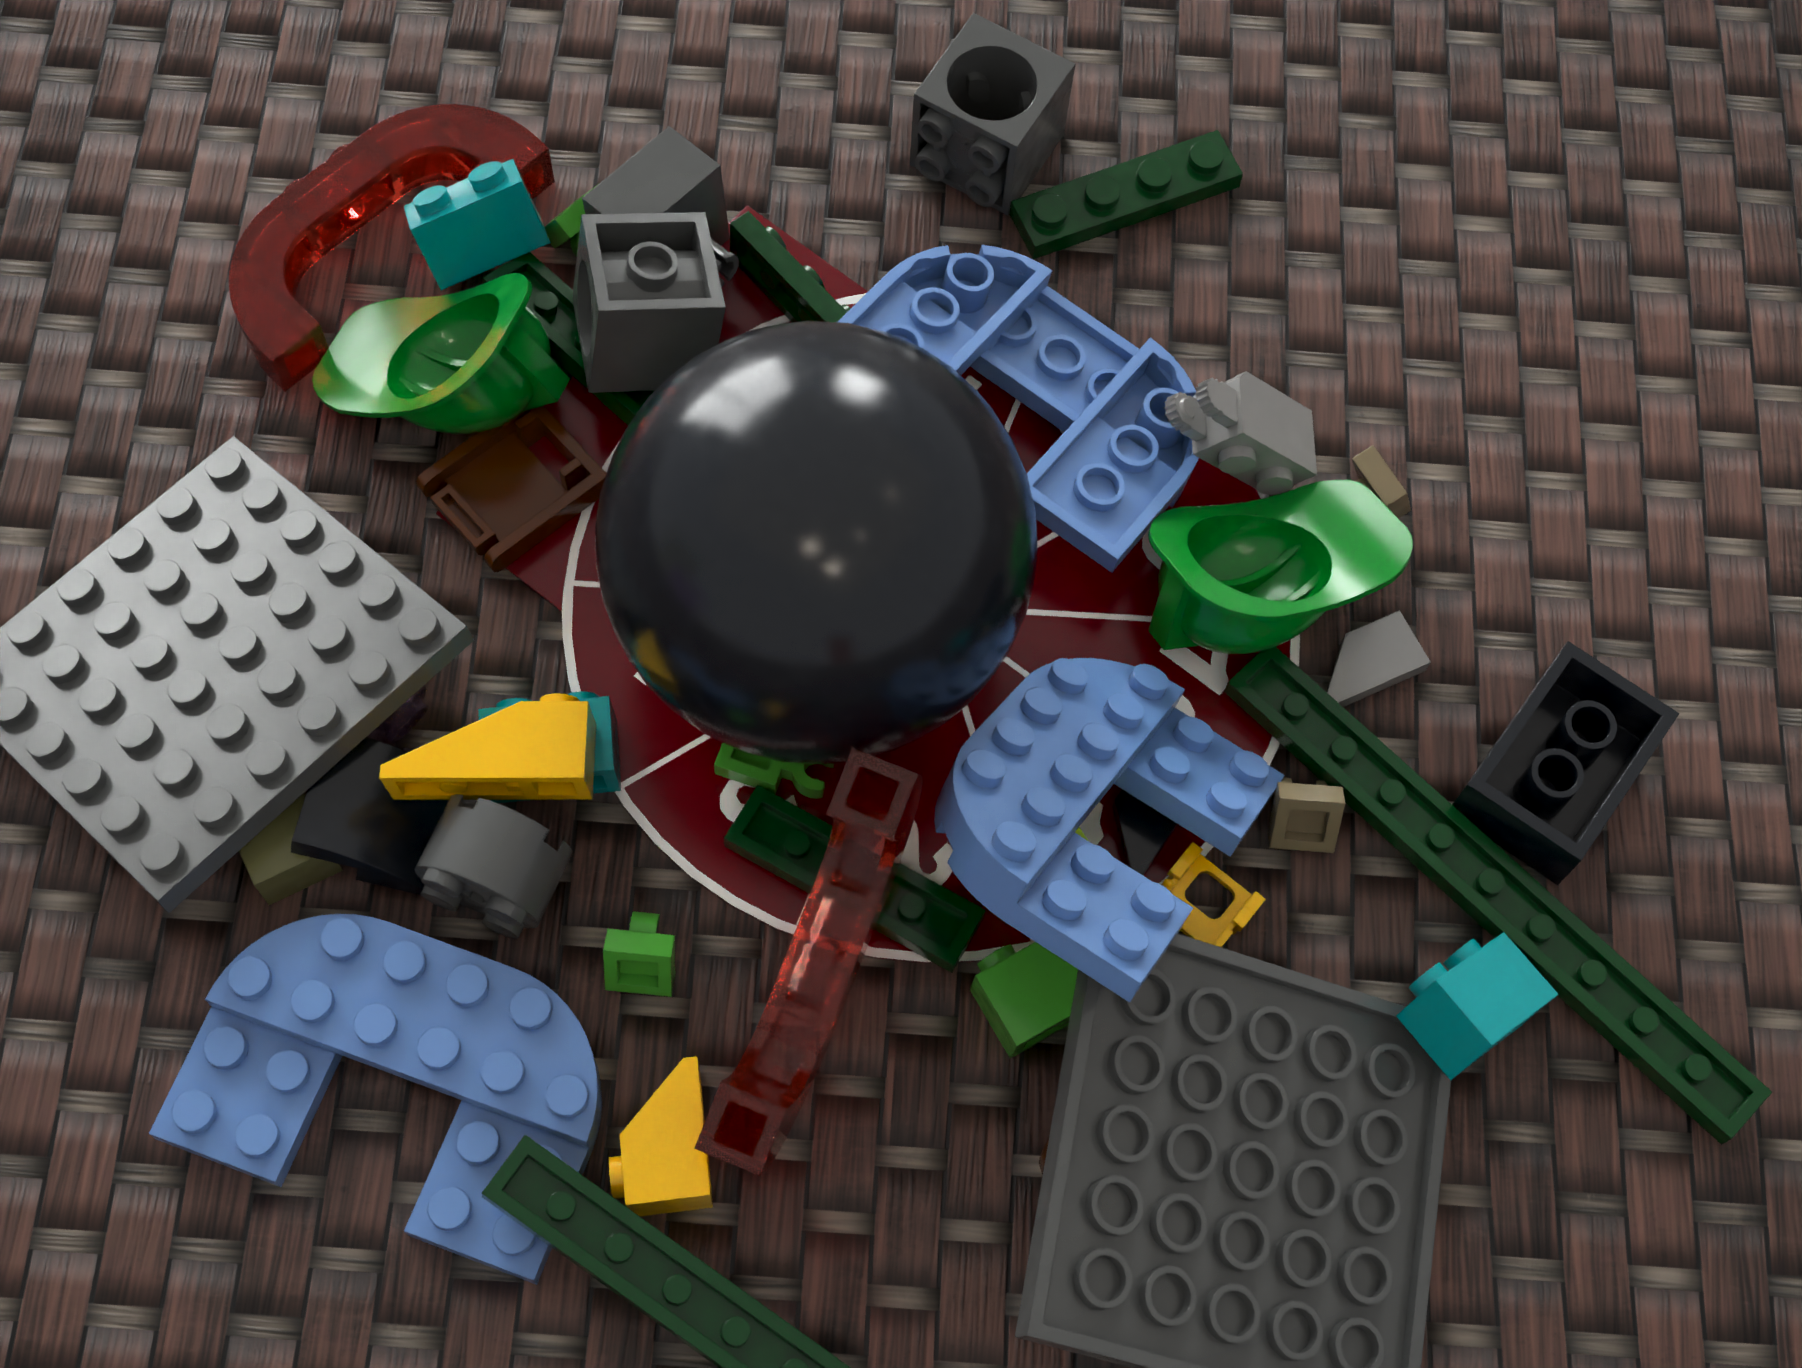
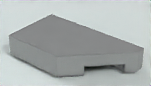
M1400 610L1345 634L1327 689V693L1341 706L1345 707L1427 670L1431 661Z

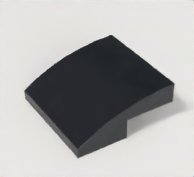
M366 737L307 790L291 841V853L358 868L356 880L421 895L425 884L422 883L414 869L448 800H393L379 779L380 765L408 752Z

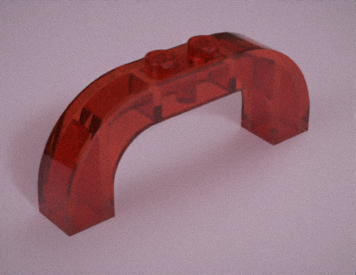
M437 104L406 110L377 123L349 144L338 147L328 160L305 177L291 182L284 192L265 206L247 226L236 245L229 270V292L232 307L250 350L260 367L285 392L317 367L329 347L321 325L295 300L298 284L313 264L381 212L418 186L440 180L462 181L468 178L472 170L482 164L493 161L504 163L510 159H514L533 200L555 183L549 148L524 126L500 113L470 105Z
M856 748L851 749L826 815L833 817V826L828 846L810 895L753 1037L733 1073L720 1082L694 1149L758 1176H761L774 1161L815 1079L890 891L917 812L923 785V776L921 774Z

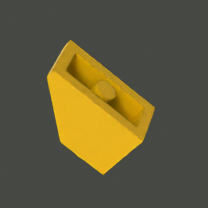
M697 1056L685 1057L678 1063L620 1133L621 1156L609 1157L612 1197L615 1199L625 1198V1206L638 1216L713 1208L701 1075Z

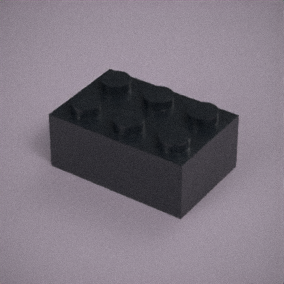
M1567 641L1452 805L1494 843L1556 885H1559L1586 855L1679 713Z

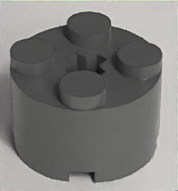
M452 795L414 869L422 883L425 884L421 896L429 902L449 911L456 912L461 904L485 915L482 924L503 936L518 939L523 928L538 927L573 851L565 841H562L558 851L544 842L549 829L515 810L482 798H478L474 808L470 809L462 807L464 795Z

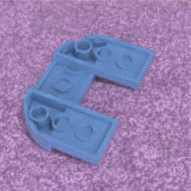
M946 245L922 251L897 264L838 322L876 329L909 341L939 358L960 375L971 367L1062 430L1064 433L1027 473L1036 511V520L1112 573L1150 529L1153 520L1163 513L1168 506H1174L1180 498L1199 457L1193 455L1192 439L1181 434L1180 430L1176 431L1174 427H1171V423L1168 422V418L1165 415L1164 401H1167V397L1179 392L1193 397L1196 393L1184 369L1168 351L1152 338H1149L1139 349L1047 286L1053 270L1025 255L987 245H981L979 254H950L949 246Z
M1060 658L1029 674L961 747L937 798L934 817L936 833H946L953 849L947 863L963 886L983 906L1016 930L1130 1003L1184 925L1193 907L1174 896L1163 885L1152 882L1114 858L1106 849L1092 844L1076 834L1075 831L1113 784L1231 857L1275 793L1277 782H1281L1285 775L1269 766L1261 756L1245 751L1220 736L1204 721L1190 717L1175 708L1185 689L1168 680L1167 676L1160 669L1148 664L1132 666L1121 662L1096 658Z
M329 914L301 919L264 935L242 951L224 969L206 996L205 1000L211 1008L149 1134L161 1142L282 1187L342 1056L460 1099L461 1103L404 1232L415 1239L537 1285L552 1247L482 1198L481 1193L524 1135L530 1137L581 1175L584 1173L598 1136L602 1111V1090L598 1067L590 1043L579 1020L569 1006L548 986L525 972L391 922L369 916Z

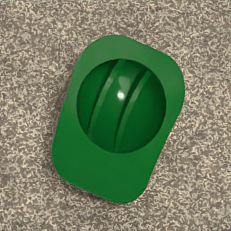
M511 273L456 293L431 297L393 298L361 307L353 312L340 328L317 365L312 381L313 388L321 401L330 409L340 414L371 418L401 417L412 424L432 431L451 434H471L504 425L517 417L522 411L558 402L570 378L551 358L548 335L539 319L526 306L532 293L531 282L523 274Z
M1348 479L1319 481L1288 492L1248 502L1210 506H1184L1167 510L1153 520L1148 533L1152 548L1162 559L1158 574L1159 597L1148 631L1163 650L1201 646L1217 653L1249 654L1276 647L1307 630L1326 611L1357 601L1395 581L1409 563L1413 550L1412 535L1408 528L1368 487L1360 482Z

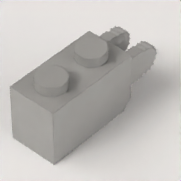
M1247 371L1225 382H1218V379L1214 380L1212 377L1198 383V387H1196L1197 392L1193 397L1179 392L1167 397V401H1164L1165 415L1168 418V422L1171 423V427H1174L1176 431L1180 430L1181 434L1192 439L1193 455L1219 468L1222 472L1228 473L1263 494L1274 495L1287 492L1294 484L1317 475L1312 410Z

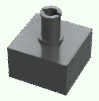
M670 126L582 198L585 214L706 212L718 273L730 281L738 269V257L722 247L730 239L721 166ZM720 278L721 287H723L725 283L724 280Z

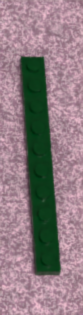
M1277 647L1260 651L1227 683L1224 693L1320 780L1325 781L1328 786L1343 787L1345 803L1490 935L1496 938L1505 932L1567 1005L1721 1145L1731 1140L1771 1095L1772 1091Z

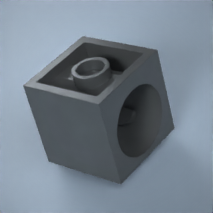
M973 13L914 93L909 165L918 169L926 178L932 181H942L967 194L976 204L983 207H992L1008 216L1011 201L1021 198L1064 136L1075 63ZM979 118H989V119H995V120L992 121V120H984V119H979Z
M706 212L581 214L572 300L588 393L656 390L668 377L695 356L719 344L726 306Z

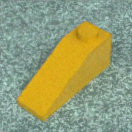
M554 693L542 696L540 701H520L381 764L379 779L393 800H449L455 794L464 795L463 800H478V798L486 800L593 799L596 722L589 702L580 701L572 695Z

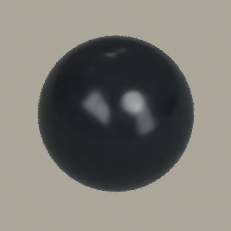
M801 321L747 331L700 353L668 377L647 398L625 429L614 451L600 492L595 525L596 569L602 600L620 645L647 686L674 713L717 741L742 752L776 761L806 764L845 763L894 751L942 726L968 705L990 681L1013 646L1027 613L1035 580L1038 551L1036 511L1027 473L1012 438L980 393L951 366L925 349L887 332L841 322Z

